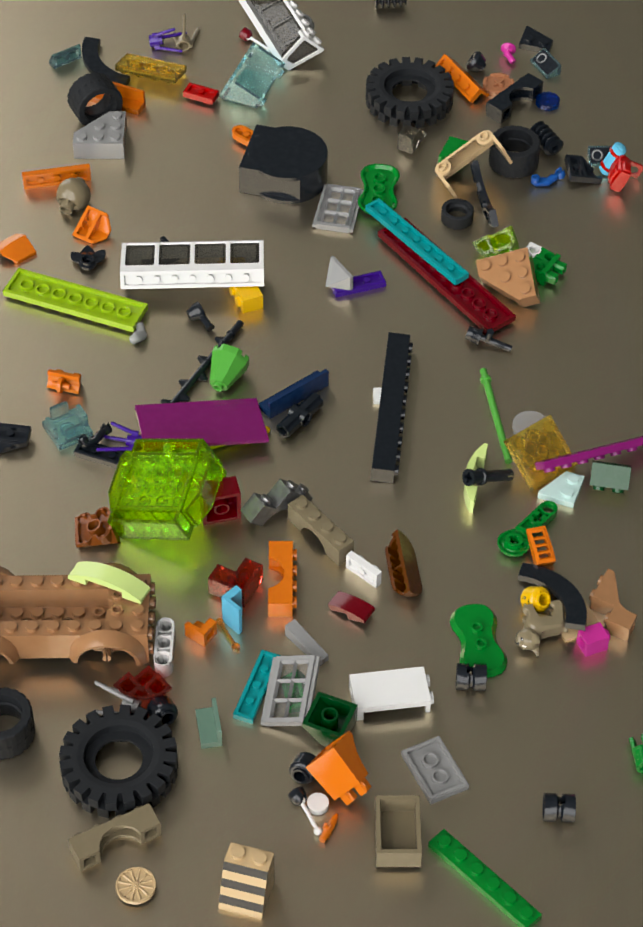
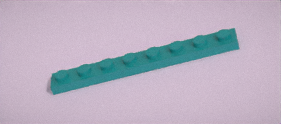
M378 198L365 205V211L455 286L469 278V272Z

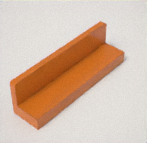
M444 54L435 65V67L441 65L445 68V73H450L454 86L471 103H474L480 94L486 97L489 96L448 55Z
M113 82L122 95L123 105L121 111L139 115L146 106L145 91ZM104 94L97 95L90 101L98 103Z
M89 163L22 172L24 189L59 185L67 178L80 177L85 181H91Z

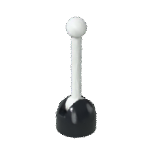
M303 787L293 789L288 794L289 799L294 805H301L314 828V834L321 835L322 828L317 826L305 805L307 801L306 791Z

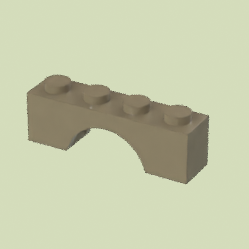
M304 495L288 504V520L300 531L304 528L311 530L322 543L325 554L338 566L346 561V555L351 550L354 552V540Z
M149 803L144 806H138L133 811L117 815L108 822L97 824L92 829L83 833H77L72 838H69L70 852L80 871H83L101 863L102 851L112 840L128 837L143 844L162 835L161 823Z

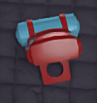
M620 142L614 143L609 148L608 154L600 162L599 166L600 172L608 176L610 189L616 192H620L630 177L637 179L643 171L642 164L632 161L625 155L627 149ZM631 167H637L638 171L631 172Z

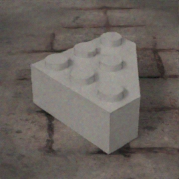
M109 111L74 132V159H124L127 132L126 111Z

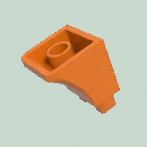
M350 730L327 745L305 767L334 800L340 797L346 805H349L358 797L352 788L362 796L372 787L365 778L369 773L358 755L354 736Z

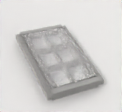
M324 184L312 227L321 230L353 233L360 208L358 198L363 190L357 187Z
M294 655L273 657L260 722L262 726H302L314 700L321 661L320 656Z

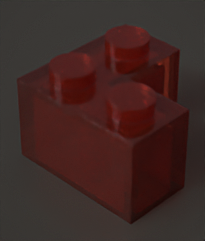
M248 558L243 560L236 571L217 564L208 577V591L210 594L221 598L237 585L242 589V607L244 608L263 581V565Z

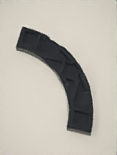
M85 37L82 43V57L87 70L90 73L100 72L107 75L113 82L128 85L130 82L129 75H124L110 69L100 59L98 55L100 39Z
M478 160L471 161L470 168L473 181L477 186V196L484 216L489 220L488 224L491 227H498L496 209L493 208L488 198Z
M522 563L518 574V581L532 583L551 590V593L564 605L566 613L565 628L585 631L587 610L584 599L578 589L569 580L552 570L534 564Z

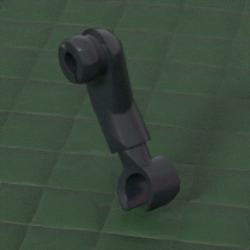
M109 422L107 425L103 423L100 430L93 436L88 438L84 434L79 436L77 441L82 448H88L99 443L106 435L110 434L112 427Z

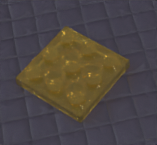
M551 415L542 418L503 441L531 492L578 465L577 462H573L572 467L561 469L560 466H557L555 471L544 473V470H536L535 462L571 454Z

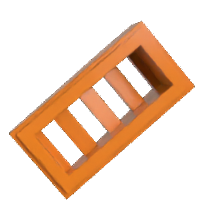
M546 526L526 529L534 565L541 567L553 565L556 562V558ZM542 532V536L533 537L532 535L533 533ZM544 540V543L535 544V541ZM545 547L546 550L538 551L537 548ZM547 554L545 558L539 557V555Z

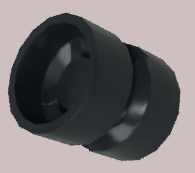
M457 663L456 690H468L471 687L474 691H486L487 664H474L471 667L469 663Z
M544 793L542 804L543 821L556 822L557 819H560L561 822L574 823L576 816L575 794H562L558 797L556 793Z

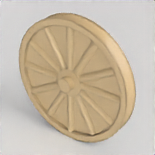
M128 868L116 880V893L125 903L132 905L145 903L153 897L156 891L155 877L146 868Z

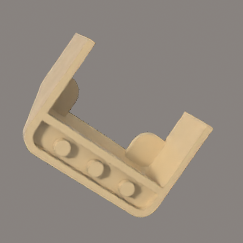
M484 130L436 165V175L454 199L459 198L446 179L491 146L495 145L509 164L513 163L504 147L491 131Z

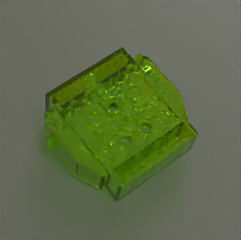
M135 439L132 451H125L120 456L108 491L111 512L107 523L121 538L190 540L194 526H198L211 510L220 481L226 477L227 472L222 467V462L204 439Z

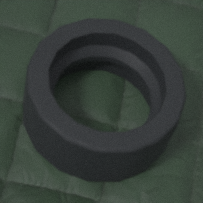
M450 199L443 204L441 221L445 226L461 230L472 224L474 207L470 202L464 199ZM453 211H460L465 213L466 215L462 217H455L448 213Z

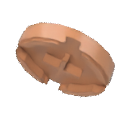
M492 73L484 78L482 86L490 96L495 97L513 84L514 80L504 73Z

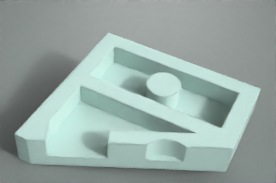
M565 471L538 492L537 498L573 508L585 476Z

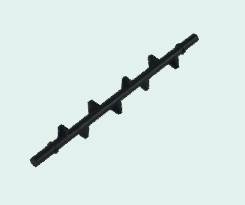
M238 320L226 332L224 337H215L218 348L221 344H228L231 339L235 338L236 333L244 325L241 320ZM212 352L208 357L199 355L197 357L201 364L189 379L179 380L182 388L172 400L162 399L161 403L188 402L190 398L186 393L196 381L208 380L205 371L211 365Z

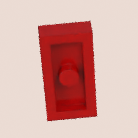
M190 82L183 91V97L211 105L214 104L219 96V90Z

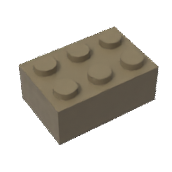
M375 795L376 867H421L420 795Z

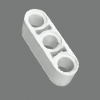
M168 617L159 619L156 624L153 656L154 671L161 678H166L172 674L174 664L175 623L173 619Z

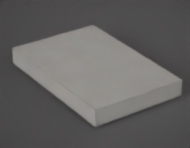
M440 736L401 751L402 758L430 805L469 789V783Z

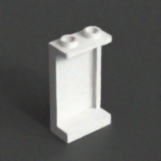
M424 666L349 674L351 701L358 705L357 721L364 720V713L421 706H425V711L430 712L431 704H434L433 692H429L428 688L430 687V676L425 674Z

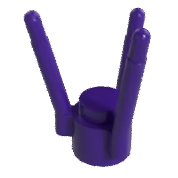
M171 28L158 33H152V35H149L150 47H154L155 50L182 53L183 50L161 46L164 44L163 39L180 36L182 32L164 35L175 31V28Z
M111 422L112 426L131 435H127V438L106 435L104 438L125 442L126 446L129 447L96 448V451L135 452V449H141L142 437L138 435L139 431Z

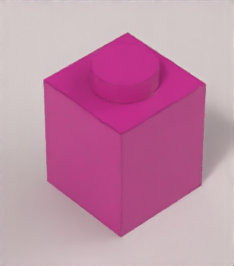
M599 622L587 626L585 631L578 630L576 642L585 657L608 650L610 633Z

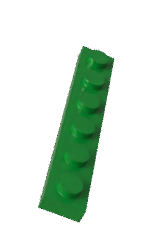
M445 829L428 842L429 848L519 927H533L541 920L542 914Z

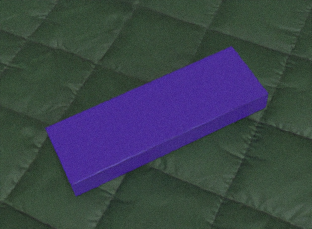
M380 270L353 276L352 290L332 288L337 298L386 287V280Z

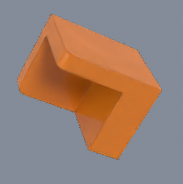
M211 618L205 623L196 621L192 624L187 621L184 624L185 636L203 647L217 634V621Z

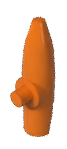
M337 813L330 818L328 823L325 822L323 824V832L319 837L320 842L325 843L334 830L338 821Z

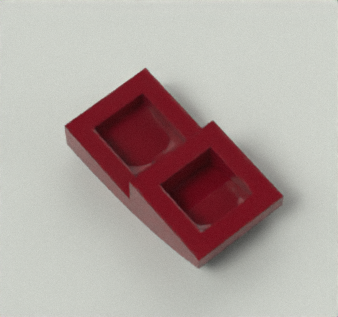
M338 591L328 603L330 610L345 613L348 620L365 623L375 611L374 606L366 601Z

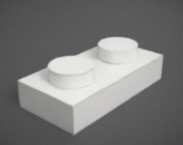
M352 550L346 555L347 569L375 588L381 584L382 571L376 565H372L363 556L356 554Z

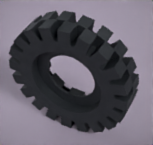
M402 57V63L397 58L390 59L389 65L386 62H382L378 65V68L374 67L366 80L367 108L370 109V113L374 117L378 116V120L384 123L390 119L389 125L397 127L400 122H403V128L410 129L411 123H414L416 128L424 127L425 122L430 126L436 124L437 119L440 121L444 119L446 113L449 114L453 106L454 82L449 72L445 73V68L441 65L435 67V62L430 60L423 64V58L415 57L414 63L410 61V57ZM412 83L418 84V87L427 90V95L419 101H402L397 99L392 93V90L398 84H402V86H410Z
M113 705L102 707V716H99L96 710L86 714V723L81 719L77 720L72 725L73 732L67 731L64 736V746L61 745L59 752L63 785L66 792L69 791L70 798L76 804L81 802L82 809L89 813H92L97 808L98 816L109 818L111 811H115L117 816L126 814L127 810L132 809L133 811L134 808L148 803L154 808L160 803V795L165 798L172 790L171 783L175 784L177 778V744L175 737H172V730L167 724L162 726V719L154 713L148 718V710L138 707L135 713H132L131 705H120L119 713H114ZM110 742H130L140 749L143 761L140 769L134 775L125 779H110L98 771L95 764L97 753Z

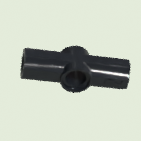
M314 392L299 405H292L288 415L276 426V430L281 437H290L299 427H306L310 423L312 415L323 406V400L320 395Z

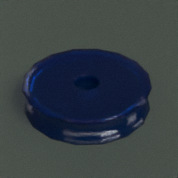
M542 92L536 97V106L542 110L552 111L560 105V97L555 93Z

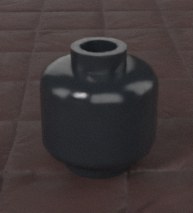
M166 695L156 696L147 706L149 717L155 713L162 719V726L165 724L171 725L177 718L178 709L171 698Z
M300 752L295 756L289 767V773L295 782L309 784L314 781L315 778L305 768L316 757L314 754Z

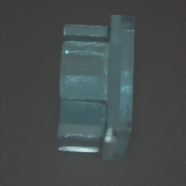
M66 401L49 408L50 418L46 417L42 421L43 428L59 451L79 443L77 438L85 434L88 438L93 436V431L88 424V416L80 404L69 410Z

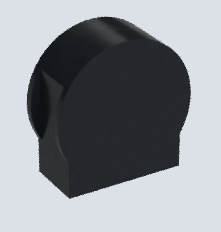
M256 124L239 166L240 193L258 195L268 201L279 204H296L313 199L322 192L324 184H327L328 150L325 142L316 133L304 128L293 126L275 128Z

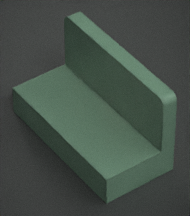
M216 697L211 698L212 707L195 709L201 749L222 746V730Z

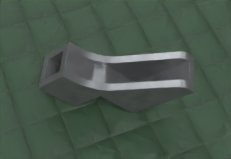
M279 479L267 495L253 493L240 511L250 523L263 526L271 516L279 511L288 509V504L301 495H304L309 501L313 498L308 493L309 489L301 483L299 485L295 484L291 480Z

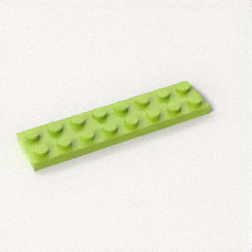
M21 268L17 269L3 289V296L130 332L135 331L137 323L142 320L148 310V304Z

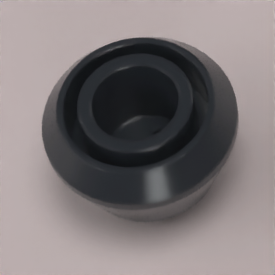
M480 51L474 52L466 63L467 70L473 72L483 71L486 67V59Z

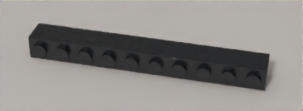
M388 333L370 481L393 484L394 476H398L399 465H396V462H400L401 451L397 450V448H401L402 436H399V434H403L404 423L400 421L405 418L406 409H402V406H406L407 395H404V393H407L409 383L405 382V379L409 380L410 369L407 366L411 365L412 356L408 355V353H412L413 343L410 342V335Z

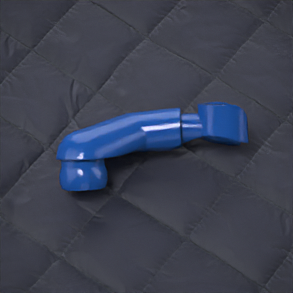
M559 167L554 174L548 177H540L538 174H534L531 176V184L535 187L550 186L557 179L565 178V169L562 171V167Z

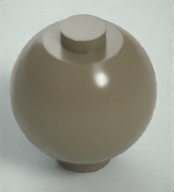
M80 177L67 178L59 184L56 197L60 204V211L70 215L73 210L77 212L88 205L91 193L84 179Z

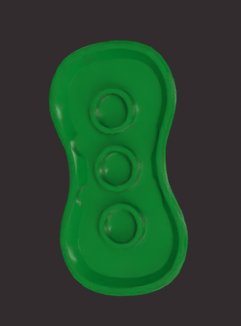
M370 164L365 166L360 173L364 183V190L358 198L359 207L364 213L369 214L365 211V205L379 198L394 210L398 204L394 194V186L399 180V171L394 166L387 164Z
M482 604L464 605L454 610L450 617V625L461 643L459 663H469L471 667L474 664H487V678L503 673L506 670L508 661L506 654L496 640L497 617L494 612Z

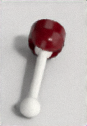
M244 27L240 31V39L243 41L252 40L270 53L266 45L253 38L250 29Z

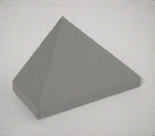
M332 256L330 258L325 287L352 290L353 275Z

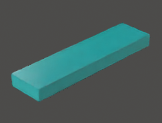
M261 650L234 710L233 719L250 724L254 723L266 695L273 657L281 655Z

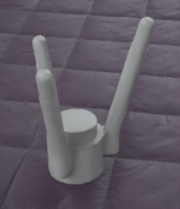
M99 681L94 682L95 685L123 699L121 705H131L132 713H135L136 709L141 707V700L130 697L120 690L109 687ZM96 710L98 714L103 715V710Z

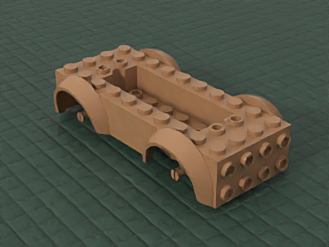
M103 563L135 576L150 587L149 593L143 602L139 604L122 598V592L90 581L87 585L68 579V575L15 576L8 569L0 566V654L10 664L16 663L19 659L69 658L73 663H78L80 655L93 649L94 651H103L102 659L104 661H107V658L108 661H111V653L113 651H125L134 658L136 666L150 663V654H154V642H151V640L155 638V627L152 626L156 621L155 611H152V609H156V596H152L155 595V582H151V574H137L131 568L119 563Z

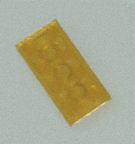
M127 53L115 64V70L120 71L122 74H134L137 77H148L151 80H162L168 84H174L186 73L187 66Z

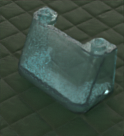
M253 42L218 97L225 101L253 108L262 107L267 100L264 97L275 79H280L284 73L282 68L286 63Z

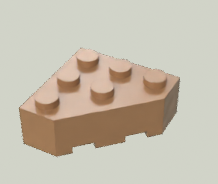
M527 247L476 260L478 276L484 285L493 288L522 307L541 303L533 258Z

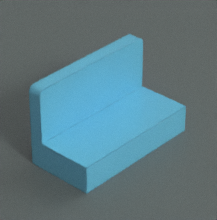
M236 585L221 597L222 622L237 634H241L243 615L242 589Z

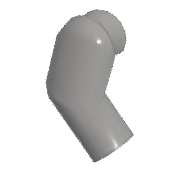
M137 323L136 331L129 337L132 344L140 343L146 339L147 333L144 323Z

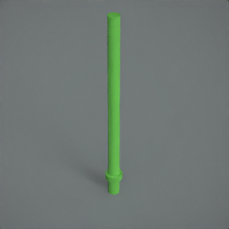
M481 368L480 381L484 385L504 461L506 464L512 463V457L492 390V379L488 375L487 369Z

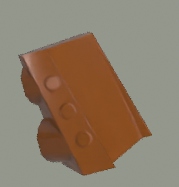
M101 507L95 514L85 512L75 517L76 547L121 543L119 533L120 520L117 513L110 511L107 507Z

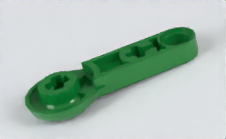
M544 501L520 522L516 528L501 533L497 538L499 550L504 555L514 558L526 554L530 548L526 529L547 526L557 515V505L552 501ZM550 508L553 510V512L548 513L545 512L543 509Z

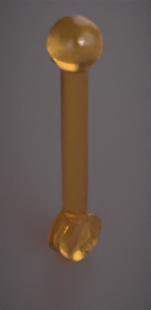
M217 618V625L222 628L231 642L232 650L235 652L239 651L240 644L235 643L223 624V619Z

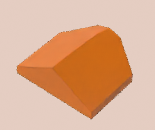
M88 205L72 236L92 245L106 240L111 232L109 215Z
M16 233L0 242V254L12 260L15 264H19L37 254L24 234Z

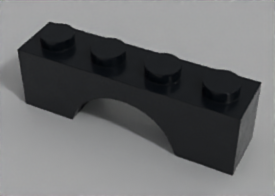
M530 73L521 77L487 102L486 116L500 124L511 117L513 102L518 100L533 101L542 94L543 81Z

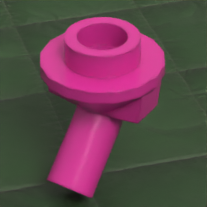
M512 43L502 44L500 49L503 56L507 58L510 64H514L516 60L513 54L516 52V46Z

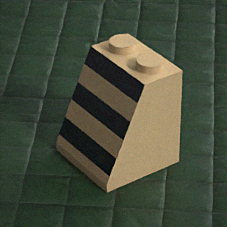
M230 842L223 864L219 909L258 919L263 918L275 881L274 853Z

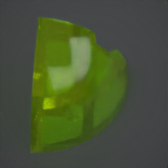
M512 226L472 242L476 250L485 258L519 249L517 237Z

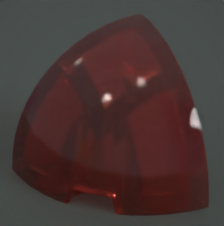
M150 665L135 677L130 672H127L113 685L122 694L138 700L154 699L172 690V687L159 673H156Z

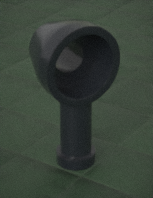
M197 301L192 304L186 311L190 320H201L205 329L208 332L212 331L215 326L207 318L200 303Z

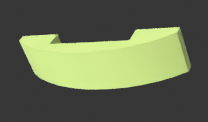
M484 443L474 452L466 469L476 470L484 468L488 444ZM464 484L465 504L468 511L473 513L478 486H466Z
M78 562L68 575V579L87 585L90 581L122 592V598L139 604L143 602L150 591V587L135 576L116 567L98 562Z

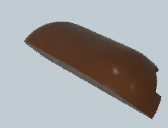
M397 529L391 535L393 538L389 546L385 547L393 590L399 595L415 597L422 593V583L416 554L409 539Z

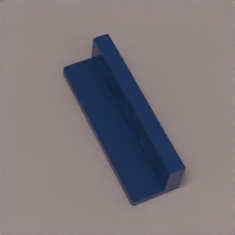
M327 369L321 372L317 370L260 402V410L270 419L291 408L292 405L303 401L310 394L317 393L329 386V371Z

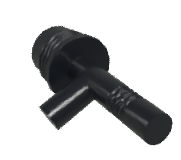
M469 326L465 339L470 340V342L475 343L477 346L482 341L511 352L512 345L492 338L494 334L493 329H488L486 335H484L483 328Z

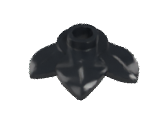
M88 245L81 252H71L72 261L78 263L80 268L84 270L95 268L96 264L102 262L106 257L105 250L95 252Z

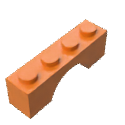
M269 541V569L278 572L283 579L277 585L268 588V617H292L293 608H297V596H293V592H297V580H293V577H297V565H293V561H297V549H293V541Z

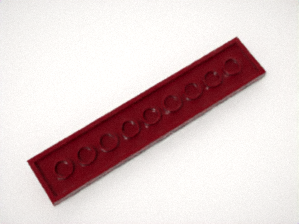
M403 218V219H405L409 224H411L415 229H417L421 234H423V233H422L416 226H414L407 218ZM386 227L378 231V237L474 324L480 329L483 328L484 333L488 329H493L495 332L516 320V315L470 274L468 279L455 286Z

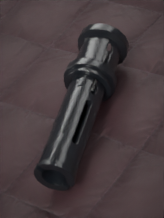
M466 469L463 471L462 481L466 486L474 484L485 485L487 482L511 481L514 477L508 476H514V472L512 469Z

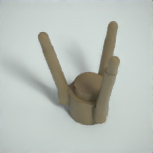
M183 14L182 35L179 38L178 36L174 37L176 48L183 51L193 47V43L200 30L198 27L192 39H190L186 34V14Z

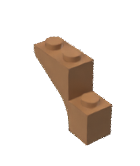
M607 569L604 575H600L597 589L593 588L590 593V609L606 615L603 623L606 624L605 629L609 631L610 635L628 641L635 628L637 615L621 605L618 597L615 572Z

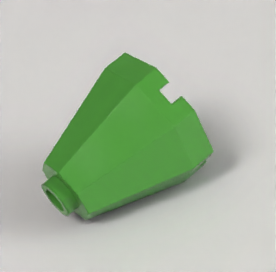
M221 344L219 348L218 345L214 346L210 372V385L214 390L219 392L228 390L247 371L249 357L247 355L245 357L242 356L243 351L228 344Z

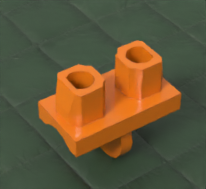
M60 369L48 370L47 388L55 389L57 393H63V391L74 394L80 393L81 374L66 373Z

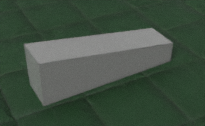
M295 619L285 625V636L304 654L320 656V666L329 660V655Z

